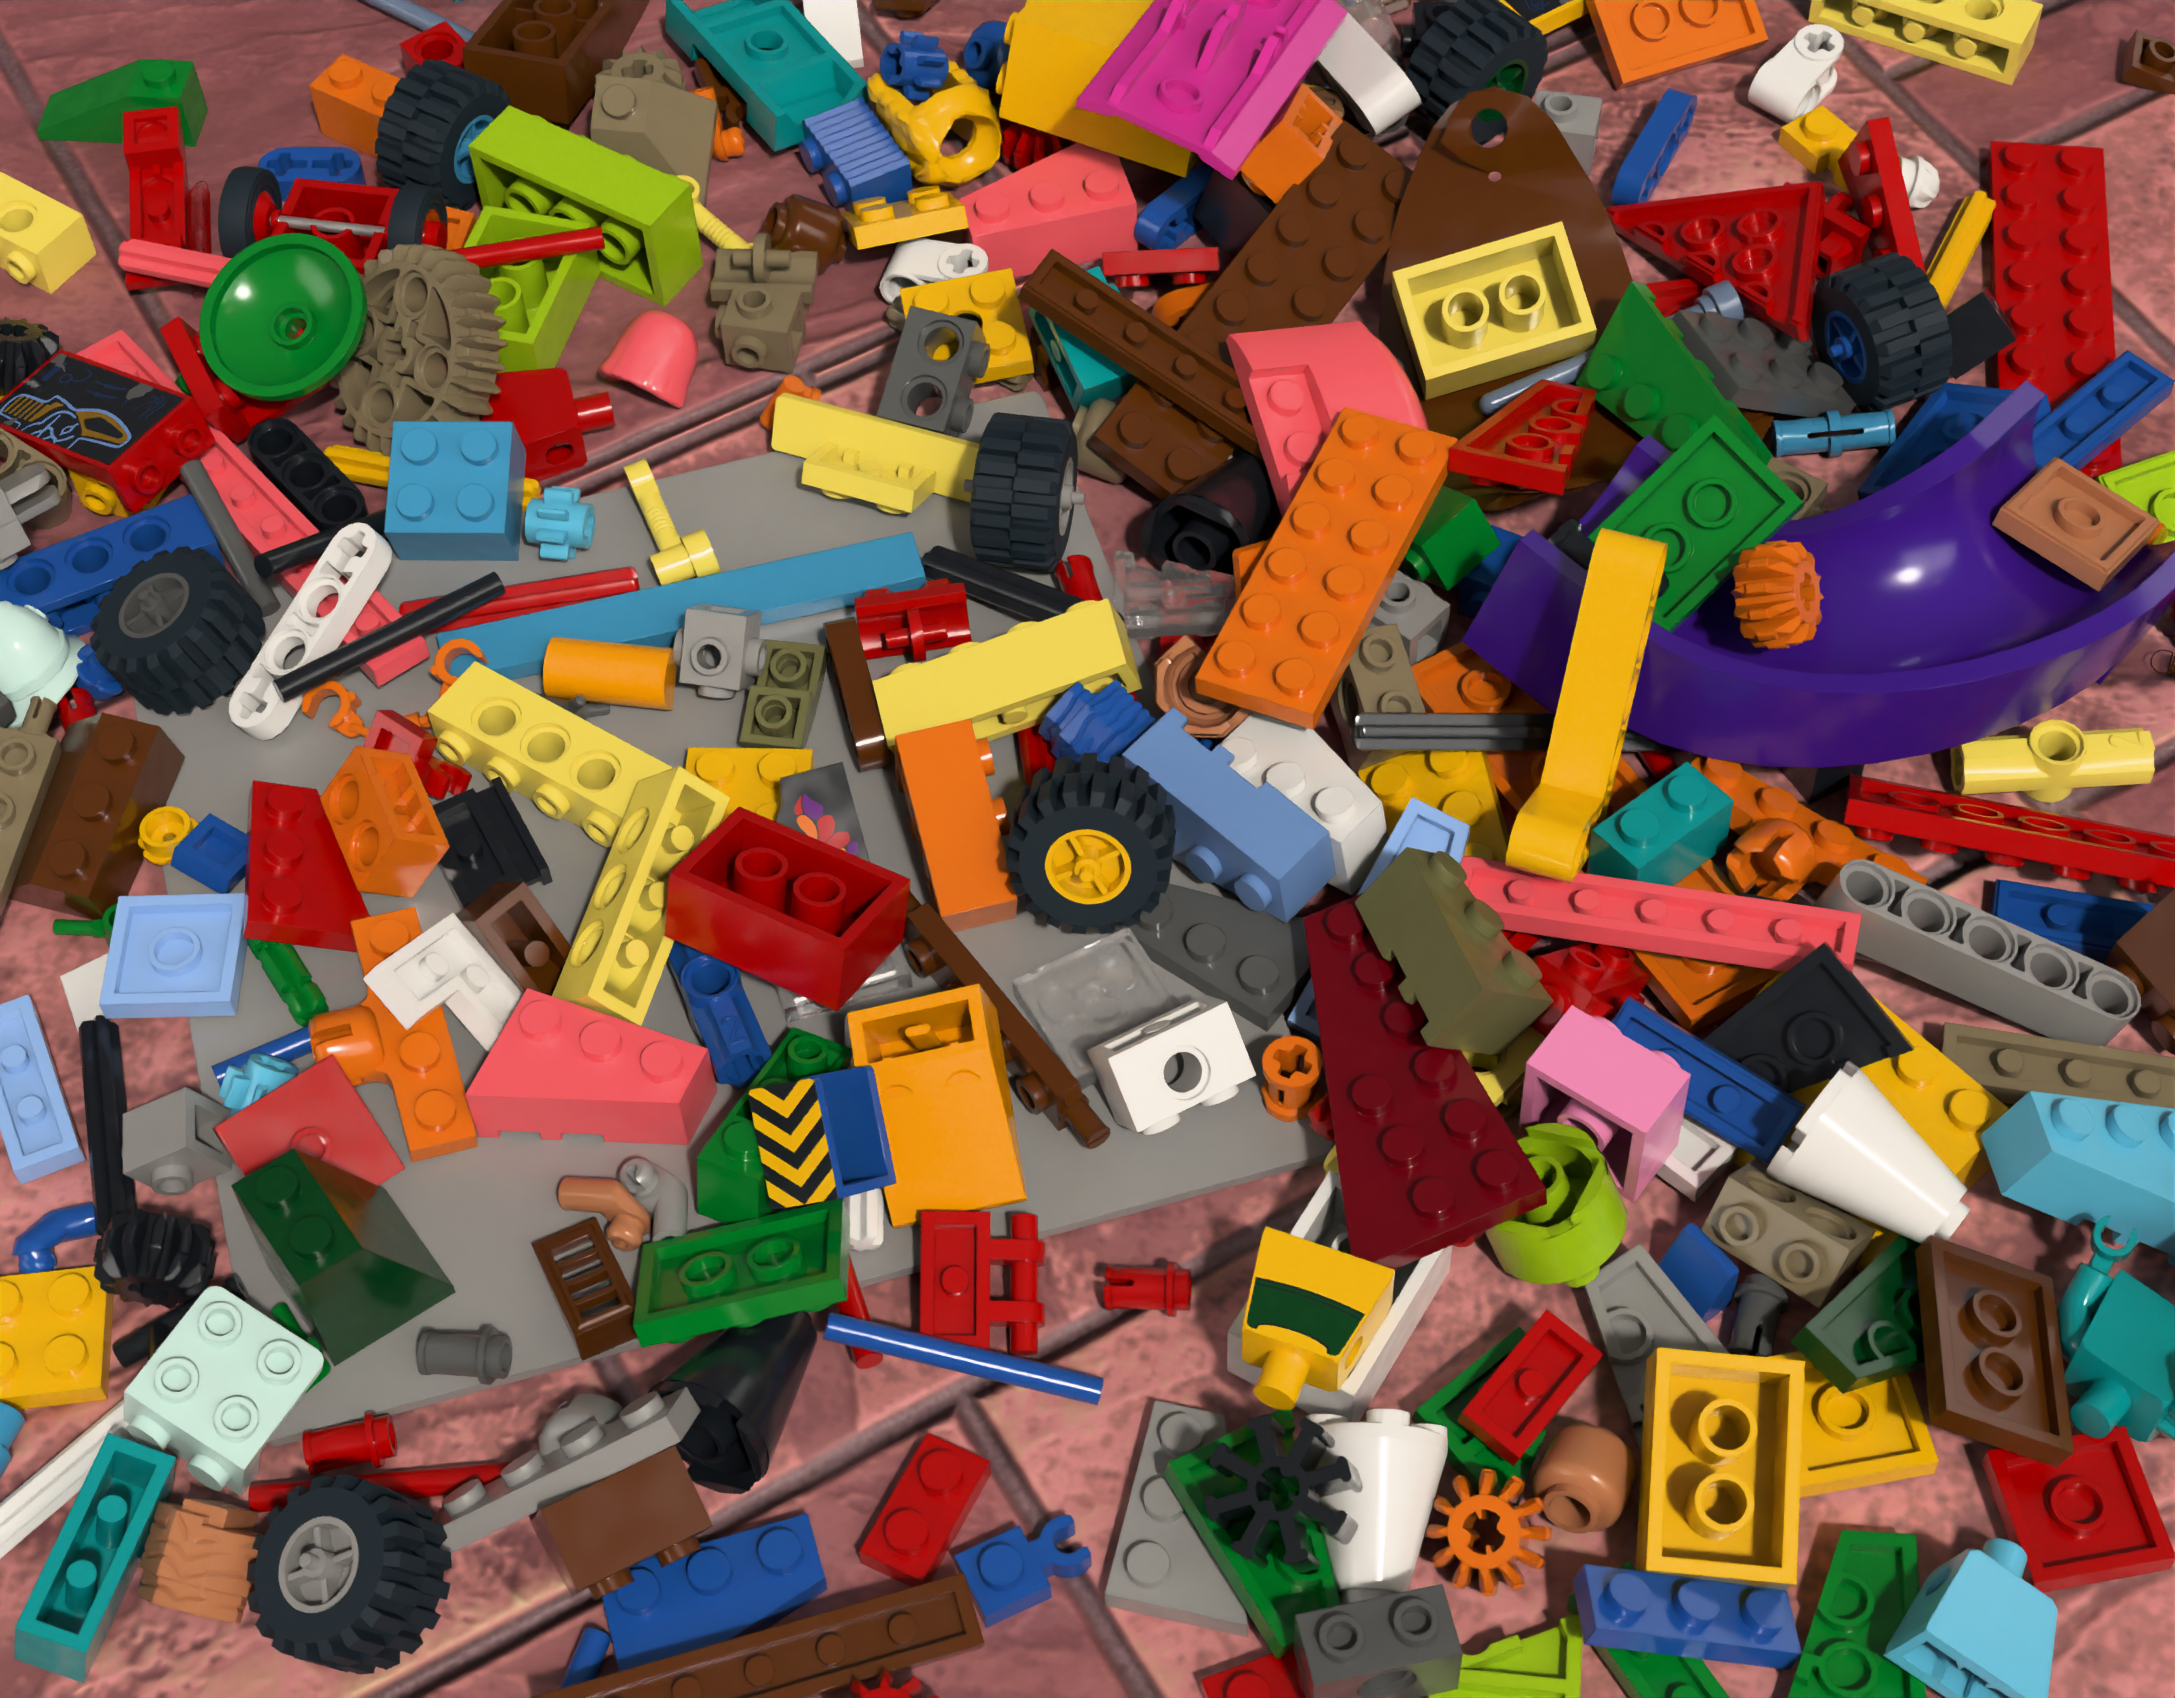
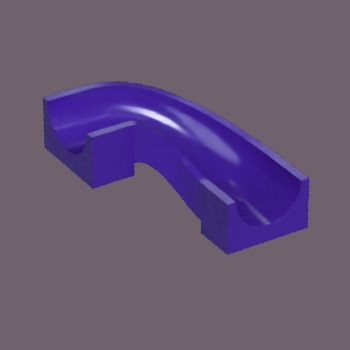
M2026 380L1966 436L1912 473L1845 507L1814 517L1789 520L1768 541L1785 540L1787 542H1801L1806 551L1811 552L1815 558V571L1821 575L1819 587L1820 593L1824 598L1820 600L1822 620L1820 624L1816 625L1817 631L1813 640L1804 641L1801 644L1785 649L1769 650L1768 647L1755 648L1749 638L1743 637L1740 632V619L1733 614L1736 607L1735 598L1730 593L1735 589L1733 575L1673 633L1652 621L1627 728L1663 745L1712 759L1771 767L1824 768L1874 764L1930 754L1980 740L2043 714L2063 704L2096 682L2100 685L2153 628L2175 600V540L2157 545H2145L2098 592L1992 525L2000 508L2038 473L2033 452V427L2036 414L2046 394ZM1647 435L1636 444L1614 479L1580 519L1579 523L1582 525V533L1588 537L1673 453L1650 435ZM1532 529L1517 543L1462 642L1550 713H1556L1588 572Z

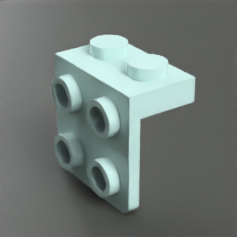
M220 1286L208 1287L124 1391V1421L129 1423L127 1430L142 1445L160 1452L166 1447L189 1462L186 1465L189 1473L208 1488L221 1491L225 1486L239 1496H242L258 1475L261 1451L321 1373L324 1357L317 1348Z

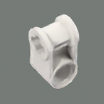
M1822 24L1805 26L1799 30L1797 35L1774 58L1769 59L1759 69L1750 86L1748 101L1786 123H1790L1812 111L1836 86L1837 72L1834 64L1840 58L1844 48V39L1841 34L1834 28Z
M925 237L901 241L897 244L881 279L880 292L883 298L892 305L895 298L900 295L899 289L986 273L989 267L987 254L982 248L973 244H956L930 240ZM968 260L972 262L973 267L968 266ZM970 313L956 316L968 320L979 318Z

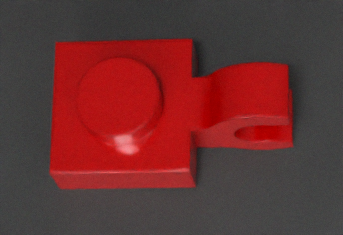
M377 710L363 747L410 754L426 793L438 799H444L448 790L456 796L467 790L472 778V774L463 767L432 756L438 741L437 737L394 710Z

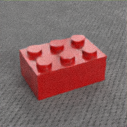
M739 806L669 873L665 936L838 1012L903 941L911 879Z

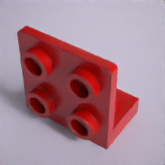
M178 316L159 328L204 419L236 444L247 438L252 428L258 423L280 417L331 383V380H329L316 390L289 400L264 401L253 399L233 390L214 373L204 356L199 332ZM305 327L301 328L297 332L295 338H297L303 333Z

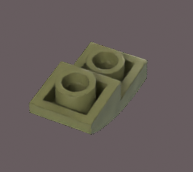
M765 639L767 643L765 668L763 674L760 677L758 676L757 684L750 685L739 742L742 747L804 749L813 725L829 656L826 646Z

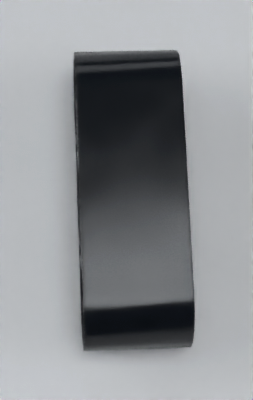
M273 418L260 422L252 428L248 435L247 444L254 465L320 532L369 514L361 491L296 424L287 419Z

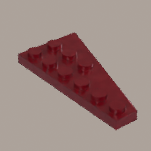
M1359 894L1308 915L1303 919L1350 1252L1355 1257L1395 1270L1547 1204L1545 1185L1462 1051L1427 1046L1420 1031L1429 1021L1418 1000L1412 1005L1403 999L1398 986L1406 979V976L1396 956L1391 961L1382 957L1355 904V901L1362 895Z

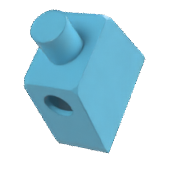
M1990 1539L1984 1543L1982 1551L1968 1548L1936 1568L1927 1577L1888 1643L1884 1656L1946 1698H2048L2058 1609L2053 1599L2022 1579L2028 1560L2023 1548L2006 1539Z

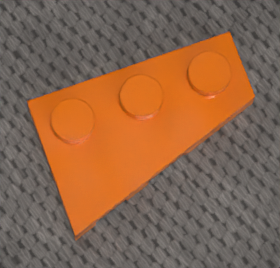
M1585 0L1616 90L1761 47L1769 40L1755 0Z

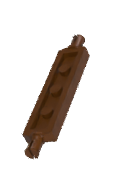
M909 890L905 931L908 934L909 942L904 945V950L917 974L924 979L931 976L941 988V992L980 984L997 1009L1006 1068L1016 1079L1018 1093L1028 1109L1035 1115L1043 1112L1058 1131L1071 1125L1089 1149H1094L1103 1144L1110 1136V1128L1103 1123L1089 1106V1100L1082 1094L1080 1084L932 906L928 902L921 905Z

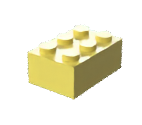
M1562 221L1392 272V294L1425 400L1570 358L1594 348L1597 329Z

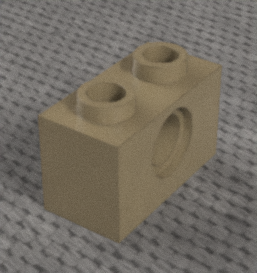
M1397 623L1366 629L1330 698L1351 769L1357 776H1359L1358 771L1409 751H1358L1353 748L1350 726L1355 714L1359 712L1426 713Z

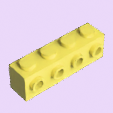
M1108 598L1100 601L1087 600L1076 603L1069 607L1066 613L1041 622L1027 621L1011 627L1007 634L981 643L967 642L957 645L947 655L924 663L900 665L890 675L872 681L887 745L894 755L895 735L971 719L975 738L986 737L988 742L1039 725L1043 722L1045 715L1077 682H1080L1084 689H1088L1091 693H1100L1115 679L1121 683L1122 687H1125L1127 693L1142 689L1125 624Z

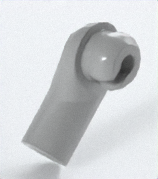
M639 1157L628 1161L620 1171L619 1182L645 1207L649 1215L654 1217L653 1242L686 1235L688 1192L682 1181L662 1167L651 1164L645 1158Z

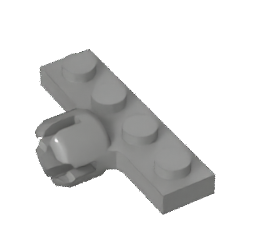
M687 1387L681 1388L663 1398L660 1397L657 1391L647 1393L630 1403L623 1410L619 1403L603 1395L583 1393L576 1395L572 1402L564 1401L545 1423L538 1437L539 1451H530L512 1461L501 1471V1478L484 1486L479 1479L471 1480L452 1491L443 1499L442 1505L445 1510L436 1523L442 1524L447 1539L440 1548L453 1553L682 1441L701 1411Z

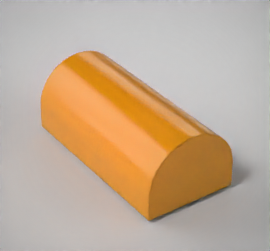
M554 636L550 639L545 653L543 687L546 696L570 700L577 695H583L586 698V702L673 710L677 665L673 661V648Z

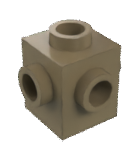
M735 283L727 305L719 306L715 319V336L717 339L723 340L726 364L793 373L807 333L802 293L766 286Z

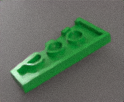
M1631 281L1575 384L1579 387L1597 390L1596 401L1643 438L1650 435L1673 454L1715 414L1767 466L1773 456L1734 402L1725 399L1713 384L1714 375L1702 360L1695 359L1681 340L1684 337L1683 333L1674 321L1664 317L1653 303L1657 298L1648 286Z

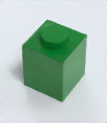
M1442 485L1400 566L1413 580H1419L1420 582L1426 580L1449 591L1498 548L1501 543L1474 498Z

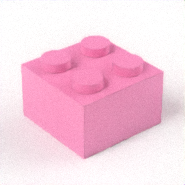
M1571 1005L1526 1062L1518 1134L1527 1137L1525 1128L1542 1123L1566 1124L1583 1130L1591 1137L1596 1147L1604 1156L1620 1195L1634 1203L1678 1145L1691 1074L1681 1069L1680 1065L1666 1053L1657 1050L1650 1051L1626 1037L1609 1020L1600 1016H1590Z

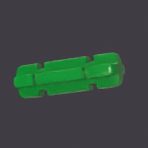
M247 939L249 948L256 959L262 963V969L282 1001L287 1003L288 1010L298 1025L306 1027L314 1015L329 1012L326 998L317 984L312 982L311 974L292 944Z

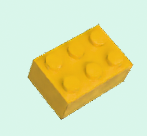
M1657 1347L1646 1360L1635 1567L1637 1571L1787 1590L1796 1585L1805 1361Z

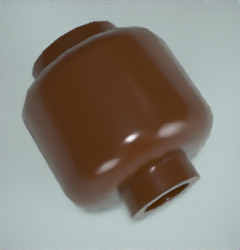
M798 194L788 196L782 203L775 202L769 209L762 228V233H769L772 250H791V253L818 251V275L825 272L832 262L837 264L841 262L849 242L848 232L843 230L842 217L837 208Z

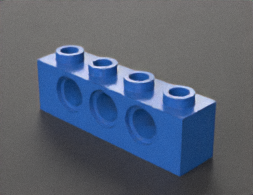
M189 494L19 557L13 564L0 570V602L8 601L13 605L20 606L30 605L44 613L52 626L63 630L65 634L78 637L93 631L90 628L92 619L101 611L98 605L104 595H108L114 587L112 585L120 576H126L132 571V566L142 560L146 562L152 559L155 553L163 550L172 553L177 547L189 546L192 551L201 548L215 556L225 568L226 566L209 524L193 495Z

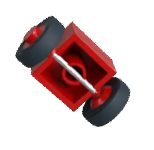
M242 166L233 169L225 181L219 204L218 235L223 256L233 258L251 244L274 235L301 233L317 236L335 245L352 261L360 274H365L363 264L366 260L378 259V253L381 250L394 249L397 244H426L442 247V249L446 250L448 223L443 195L439 189L429 185L409 184L404 185L401 189L296 178L282 209L280 187L275 175L270 170L261 167Z

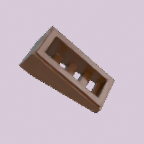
M596 1217L532 1243L535 1255L582 1361L637 1338L633 1327L636 1299ZM588 1242H591L593 1246L589 1250L558 1263L553 1258ZM599 1260L600 1267L564 1281L562 1275ZM608 1280L610 1285L573 1300L571 1294ZM616 1298L618 1304L582 1319L581 1312Z

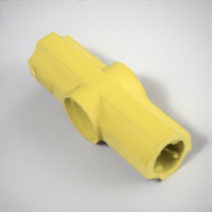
M2051 719L2040 722L2033 728L2030 734L1985 737L1977 741L1951 747V778L1954 790L1959 791L1961 795L2023 791L2035 800L2053 803L2069 796L2073 788L2149 784L2155 772V747L2150 730L2144 731L2142 727L2081 731L2074 724L2064 720Z

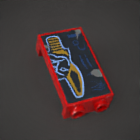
M63 349L55 353L0 400V427L50 458L58 465L110 485L124 509L133 513L141 510L180 475V468L185 463L197 460L215 443V438L192 396ZM0 456L3 463H5L7 459Z

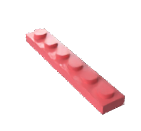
M1463 856L1461 861V867L1467 874V879L1464 881L1465 885L1476 899L1485 902L1500 916L1504 923L1503 930L1787 972L1826 941L1850 971L1853 972L1860 932L1861 913L1580 872L1570 884L1507 867L1504 861Z

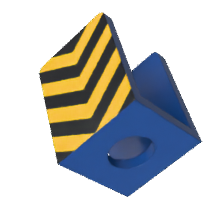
M865 1065L808 1076L802 1080L755 1088L749 1091L748 1097L771 1210L841 1199L897 1183L872 1066Z

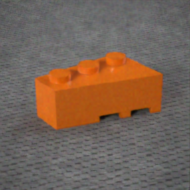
M971 719L895 735V779L899 793H905L910 813L908 824L912 838L917 840L923 864L921 865L932 908L953 932L1016 918L1017 896L1025 895H1016L1010 884L1012 872L1007 871L1006 852L1001 837L1010 834L1008 814L1002 797L991 799L986 777L995 775L992 753L986 737L975 738Z

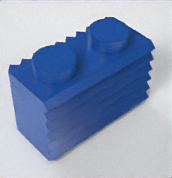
M863 97L802 120L804 140L799 142L801 157L811 173L819 170L823 175L825 190L834 206L843 204L848 211H853L852 203L865 198L884 196L886 203L908 200L907 191L913 189L909 159L907 156L905 157L903 150L899 149L898 143L894 142L893 137H890L883 123L880 124L878 116L875 117L868 103L865 104Z

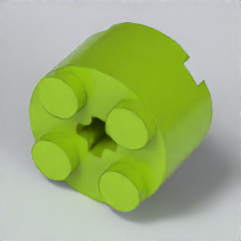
M1542 1123L1527 1127L1525 1130L1528 1136L1517 1140L1546 1187L1547 1204L1484 1232L1500 1266L1505 1272L1514 1277L1534 1284L1550 1285L1564 1283L1569 1287L1585 1286L1595 1280L1599 1275L1600 1266L1609 1259L1622 1241L1628 1216L1625 1204L1604 1156L1586 1132L1574 1126L1560 1123Z

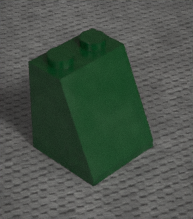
M294 1148L231 1185L269 1270L334 1367L455 1293L450 1280L386 1189Z

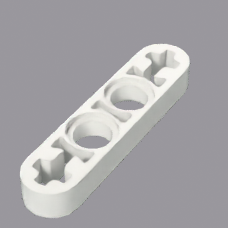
M359 522L349 524L333 537L257 655L252 666L234 691L229 702L228 711L231 721L254 739L264 741L273 739L281 734L302 704L304 694L283 703L272 681L336 650L388 570L392 561L390 544L368 524ZM359 550L365 552L361 558L355 556ZM341 575L348 579L346 584L339 580ZM338 593V602L332 612L324 617L317 618L316 612L319 603L326 596ZM305 644V654L302 660L293 668L284 670V659L288 652L297 645ZM261 704L266 706L262 713L256 712V709Z

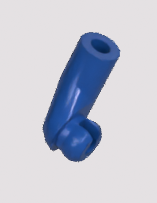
M93 1202L47 1212L16 1237L12 1256L18 1255L19 1272L21 1274L52 1271L57 1263L52 1247L65 1242L97 1236L98 1234L95 1232Z

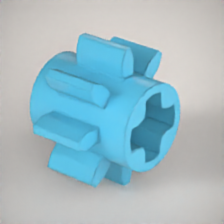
M552 486V488L545 487L544 499H530L525 514V537L529 543L541 544L540 558L568 561L569 558H576L577 548L588 549L591 546L595 532V509L593 504L579 503L580 489Z
M251 1054L247 1064L244 1063L243 1069L229 1065L218 1096L224 1098L223 1106L231 1108L228 1118L296 1077L299 1070L285 1060L265 1054Z

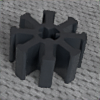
M1269 1414L1251 1418L1248 1420L1247 1426L1256 1435L1262 1462L1254 1467L1242 1460L1240 1455L1225 1443L1217 1445L1209 1460L1210 1465L1227 1478H1231L1234 1475L1247 1483V1490L1220 1498L1207 1495L1204 1503L1208 1517L1227 1531L1232 1529L1233 1523L1252 1518L1241 1540L1234 1541L1231 1547L1233 1551L1260 1568L1268 1566L1269 1562L1266 1557L1278 1535L1282 1532L1287 1551L1283 1556V1561L1299 1573L1317 1569L1320 1567L1321 1562L1312 1553L1305 1526L1313 1520L1327 1528L1329 1533L1342 1544L1347 1545L1351 1542L1358 1529V1523L1343 1510L1335 1513L1321 1505V1498L1349 1489L1356 1493L1361 1492L1363 1486L1358 1469L1344 1456L1338 1457L1336 1464L1316 1469L1326 1449L1334 1447L1335 1440L1320 1425L1307 1418L1300 1421L1302 1430L1287 1457L1281 1438L1285 1434L1284 1427ZM1283 1478H1286L1300 1489L1298 1496L1289 1495V1498L1294 1503L1285 1510L1269 1500L1270 1491L1279 1493V1490L1274 1485Z

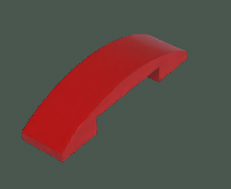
M178 106L123 112V154L129 167L130 239L125 241L137 239L189 250V190L183 130ZM125 271V284L128 291L184 284L182 282Z

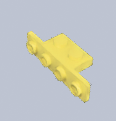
M782 393L776 398L771 445L776 451L806 458L803 463L802 484L821 488L825 495L832 498L849 499L854 497L876 503L878 509L893 514L912 513L932 493L971 503L972 492L964 491L965 479L973 480L979 443L789 393Z

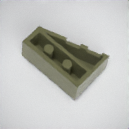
M1406 847L1355 901V904L1382 957L1391 961L1396 956L1406 976V979L1398 986L1403 999L1412 1005L1417 1000L1419 1001L1429 1021L1420 1031L1427 1046L1500 1056L1554 1002L1539 982L1542 978V973L1530 957L1522 951L1514 949L1501 932L1504 929L1502 919L1489 905L1476 899L1464 883L1467 879V874L1454 858L1442 851L1433 853Z

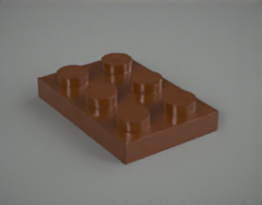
M1930 1235L1915 1250L1930 1425L2058 1467L2074 1453L2053 1278Z

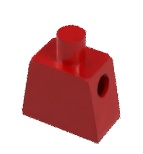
M562 368L497 373L495 384L502 392L491 394L488 402L494 410L493 413L481 415L482 421L514 423L526 449L524 478L535 479L538 482L585 465L588 459L582 436L583 432L616 426L608 392L574 398L568 372Z

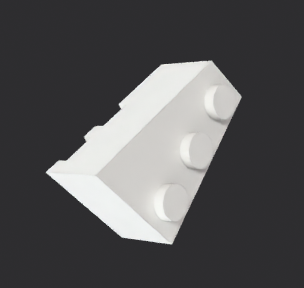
M1254 711L1220 743L1235 756L1234 762L1229 766L1257 789L1267 781L1329 831L1336 875L1328 883L1352 895L1365 882L1389 839L1382 801L1314 730Z

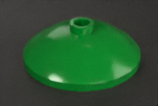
M286 233L267 237L251 244L227 262L213 280L205 296L200 314L199 335L206 361L214 373L230 388L253 399L282 401L297 398L316 390L331 380L346 365L360 342L367 316V297L363 280L355 265L340 249L317 236ZM306 327L303 333L295 338L297 332L301 328Z

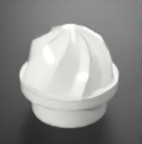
M1911 155L1908 159L1898 156L1910 208H1925L1935 199L1939 192L1940 181L1937 170L1921 156Z

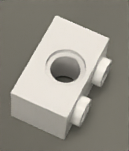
M1202 995L1087 1050L1116 1123L1137 1133L1142 1131L1144 1135H1151L1169 1129L1180 1121V1112L1200 1102L1202 1106H1211L1232 1098L1239 1092L1237 1084L1256 1076L1228 1002L1208 995ZM1180 1052L1184 1060L1183 1073L1176 1082L1167 1085L1164 1079L1165 1064L1171 1056Z

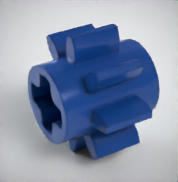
M902 30L900 32V43H890L882 52L880 72L883 80L908 100L923 102L928 100V89H941V86L947 79L949 70L946 53L943 49L937 47L938 37L925 36L924 32Z

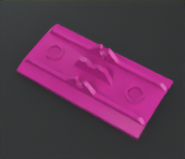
M1154 0L1080 94L1075 107L1109 117L1116 115L1199 154L1202 161L1233 181L1340 28L1348 11L1334 0Z

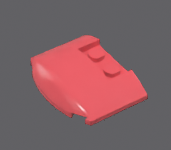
M1360 321L1229 334L1226 339L1282 519L1344 406L1429 430L1419 398L1406 372L1386 345L1374 336Z

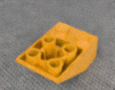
M980 984L847 1013L854 1066L870 1065L875 1073L897 1181L896 1184L883 1187L893 1227L898 1229L921 1224V1211H982L1028 1201L997 1009Z

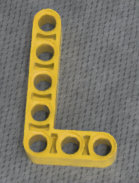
M1601 528L1589 564L1541 782L1516 817L1506 853L1505 864L1507 867L1571 884L1589 858L1592 829L1606 820L1664 571L1668 543L1606 528Z

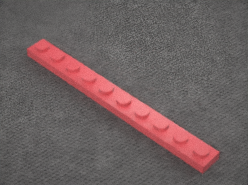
M122 329L76 353L79 356L185 394ZM205 420L215 438V443L197 460H200L204 465L254 557L320 532L223 432ZM180 474L178 477L186 485L182 475ZM319 559L276 574L273 577L295 598ZM341 575L339 580L346 584L348 579ZM375 589L339 646L342 647L403 616ZM338 593L326 596L319 603L316 612L317 618L324 617L332 612L338 602ZM420 635L359 667L380 687L430 657L426 640Z

